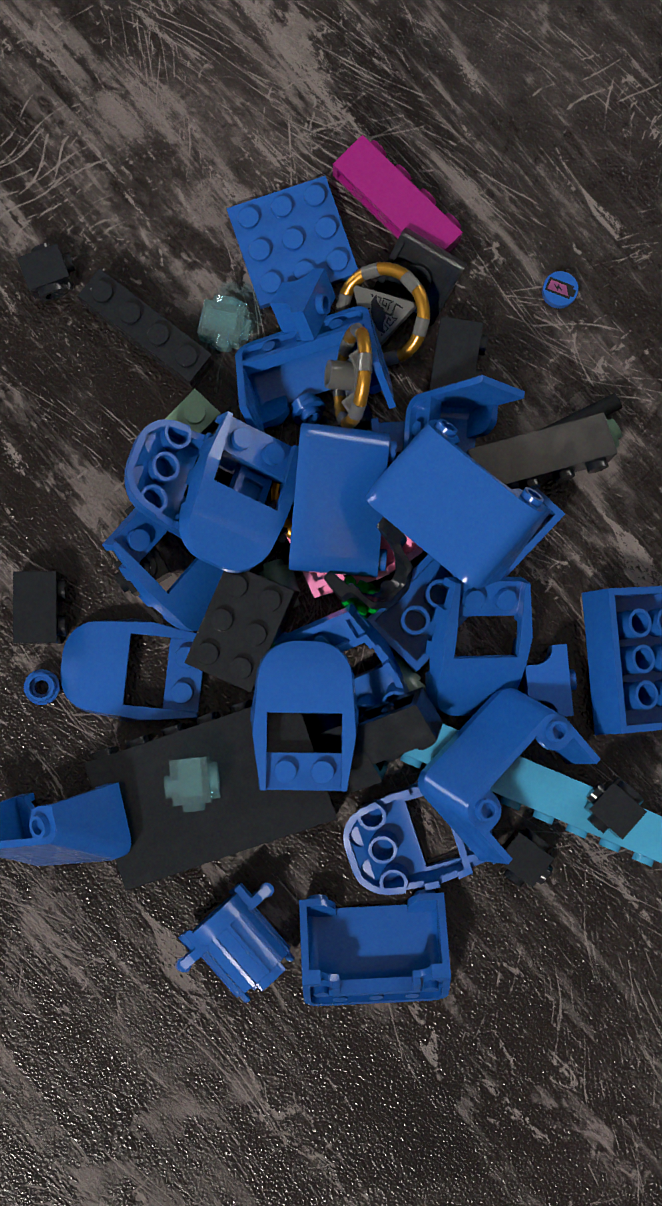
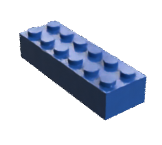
M538 488L534 490L544 498L543 504L551 509V511L504 577L508 576L565 515ZM429 554L413 569L410 587L406 594L392 607L379 609V611L367 618L387 641L390 649L415 672L430 658L425 652L427 640H432L436 622L433 621L436 606L444 605L449 587L443 584L444 577H455ZM459 616V618H458V627H459L469 616Z

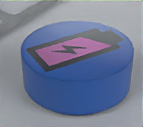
M564 271L550 274L542 286L544 301L549 306L557 309L571 305L578 294L576 279Z

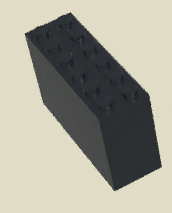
M253 700L230 706L232 714L220 717L219 712H212L195 718L197 725L186 728L185 723H180L162 729L163 737L155 740L152 739L151 735H145L127 741L128 749L120 752L117 746L91 754L93 761L84 763L92 790L104 784L119 782L131 836V848L128 854L115 859L125 891L337 819L329 791L259 789L250 722ZM267 712V752H315L303 713Z

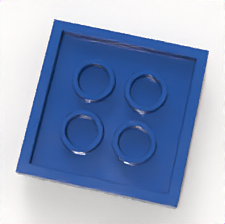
M326 175L226 208L260 309L271 306L270 303L281 282L299 280L309 274L312 269L325 268L331 285L347 281L358 270Z

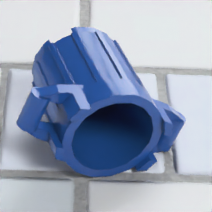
M238 883L229 891L231 896L215 908L192 931L185 930L178 938L189 952L176 960V970L188 972L192 964L201 957L236 998L240 997L244 1003L251 1000L250 996L246 993L249 989L255 990L258 988L262 992L286 970L281 963L283 958L292 962L295 956L290 952L291 947L256 908L265 898L272 896L274 893V887L270 883L260 884L253 894L242 883Z

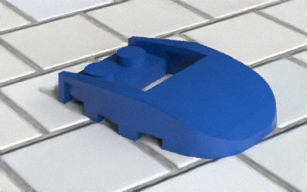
M227 411L217 416L215 422L219 426L215 434L204 441L194 468L189 470L185 484L189 485L186 502L181 504L179 515V532L186 548L199 560L229 573H243L254 568L268 556L283 528L294 502L299 446H290L232 417L233 413ZM221 456L279 483L278 492H280L276 508L273 509L215 481L214 478Z
M162 419L147 425L135 439L125 467V488L131 503L138 511L181 538L179 520L175 519L187 487L185 482L189 470L194 468L197 457L199 458L200 456L199 451L204 441L212 437L213 434L207 433L204 435L192 431L190 425L175 420ZM221 456L218 468L233 474L229 487L265 504L272 480Z
M184 496L175 517L177 520L179 519L181 504L186 502ZM134 508L102 546L106 551H114L122 563L118 569L126 580L131 581L140 593L138 597L147 607L156 609L163 615V619L178 629L198 631L223 574V570L195 558L166 592L139 563L168 530Z
M444 577L443 584L449 587L444 605L436 606L433 617L436 625L432 640H427L425 652L426 655L430 656V671L425 673L426 692L436 709L452 716L474 715L497 690L506 688L518 689L533 639L531 584L522 577H503L500 581L482 588L471 587L457 577ZM459 616H514V619L517 621V638H514L512 653L514 655L454 656Z
M352 603L346 605L342 610L289 633H281L275 642V646L288 641L326 642L336 646L342 652L363 643L370 649L373 648L382 665L354 676L357 708H359V711L409 692L400 667L387 641L358 612ZM314 713V714H315L318 718H322V717H325V716L330 715V714H333V713Z
M135 618L86 622L70 634L64 645L60 672L62 689L68 700L75 707L85 712L119 719L120 721L196 720L195 718L199 717L203 671L184 662L197 633ZM131 634L170 638L163 709L124 705Z
M288 641L272 647L262 657L257 668L254 684L255 690L250 712V722L259 789L347 791L359 720L355 679L350 661L339 648L326 642ZM267 712L341 713L342 753L267 752Z
M418 782L365 803L354 812L345 825L343 843L351 869L358 882L371 892L395 895L404 894L408 889L424 887L426 891L440 887L441 883L456 877L461 879L472 874L474 866L484 863V861L478 859L452 828L451 830L460 856L431 864L426 863L406 802L407 800L423 796L419 790Z

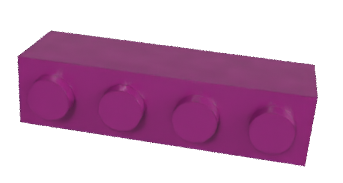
M362 135L333 163V176L397 239L407 227L449 253L460 243L463 232L460 230L461 225L458 220L450 213L444 214L435 206L436 200L424 188L419 190L411 182L412 178L404 167L399 164L394 166L386 158V151L375 140L370 142Z

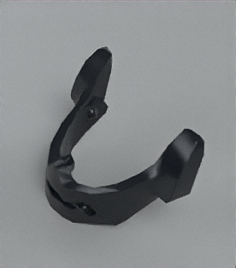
M382 519L377 524V528L389 543L394 554L396 571L393 578L380 584V592L369 594L359 591V588L353 583H346L330 571L324 576V579L341 601L346 602L350 598H356L371 609L390 608L408 591L413 566L403 551L407 538L403 532L387 519Z

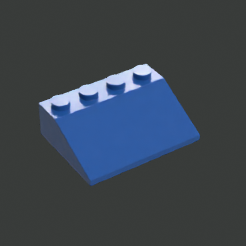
M662 586L607 588L583 592L582 601L595 735L662 730Z

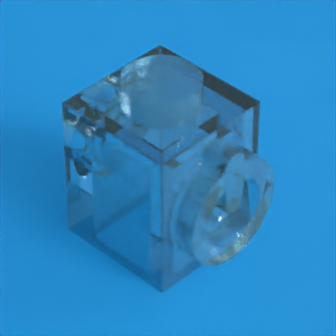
M215 295L213 300L205 299L197 331L199 340L211 343V348L222 352H231L232 348H241L243 340L249 341L253 320L248 319L247 304L238 299L223 295Z
M209 756L169 761L170 775L164 776V788L166 798H172L173 806L182 805L183 812L205 810V803L220 798L218 763L210 762Z

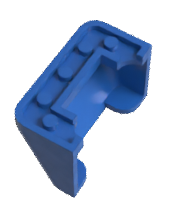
M444 419L430 420L375 481L365 498L369 505L455 577L471 587L482 588L500 581L551 509L543 504L544 498L535 490L529 487H525L524 490H511L457 446L460 442L459 437L456 435L458 430L453 424Z
M301 423L289 570L317 573L332 571L335 574L376 578H378V570L386 571L387 549H380L381 532L377 528V524L383 519V516L368 504L365 496L375 481L387 469L388 462H393L396 458L397 441L390 440V433Z
M119 782L104 784L95 787L94 790L38 807H34L31 802L35 800L34 793L21 794L0 801L1 858L34 866L112 861L127 855L130 851L131 836Z
M422 889L416 891L414 896L408 899L407 905L336 908L335 902L328 900L326 895L320 894L311 895L307 899L299 900L302 987L306 1004L312 1006L432 1001L443 999L449 995L451 969L444 893Z

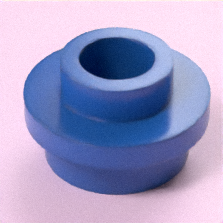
M314 393L303 394L295 399L291 405L292 419L298 425H301V423L314 424L322 417L325 403L321 398L316 397Z
M40 669L33 671L24 682L26 697L37 705H47L53 702L60 692V682L57 676L48 670ZM42 680L46 681L49 686L45 694H40L37 691V684Z

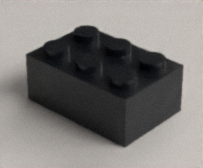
M251 570L243 573L223 571L184 663L246 691L254 692L256 673L260 661L266 652L275 646V642L283 632L300 592Z

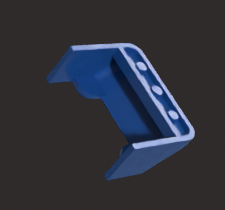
M356 306L326 316L316 339L312 341H302L298 332L281 331L251 341L239 348L235 354L239 408L246 423L265 433L264 428L276 427L285 421L290 412L289 403L294 402L299 396L306 393H314L316 395L331 390L326 389L324 385L326 363L329 359L337 360L342 338L347 329L355 323H361L368 329L373 357L369 394L383 391L389 409L396 407L389 371L369 310L366 307ZM357 340L353 352L358 349Z
M481 375L417 394L412 398L406 410L403 450L428 421L444 419L457 428L458 432L456 435L460 439L457 446L466 453L468 449L475 448L476 438L486 436L495 427L498 405L524 399L525 391Z
M514 688L500 689L494 692L425 766L418 778V787L421 794L478 859L484 862L509 864L513 859L490 833L501 817V804L490 788L534 739L543 748L555 750L566 764H597L600 761V757L563 715Z

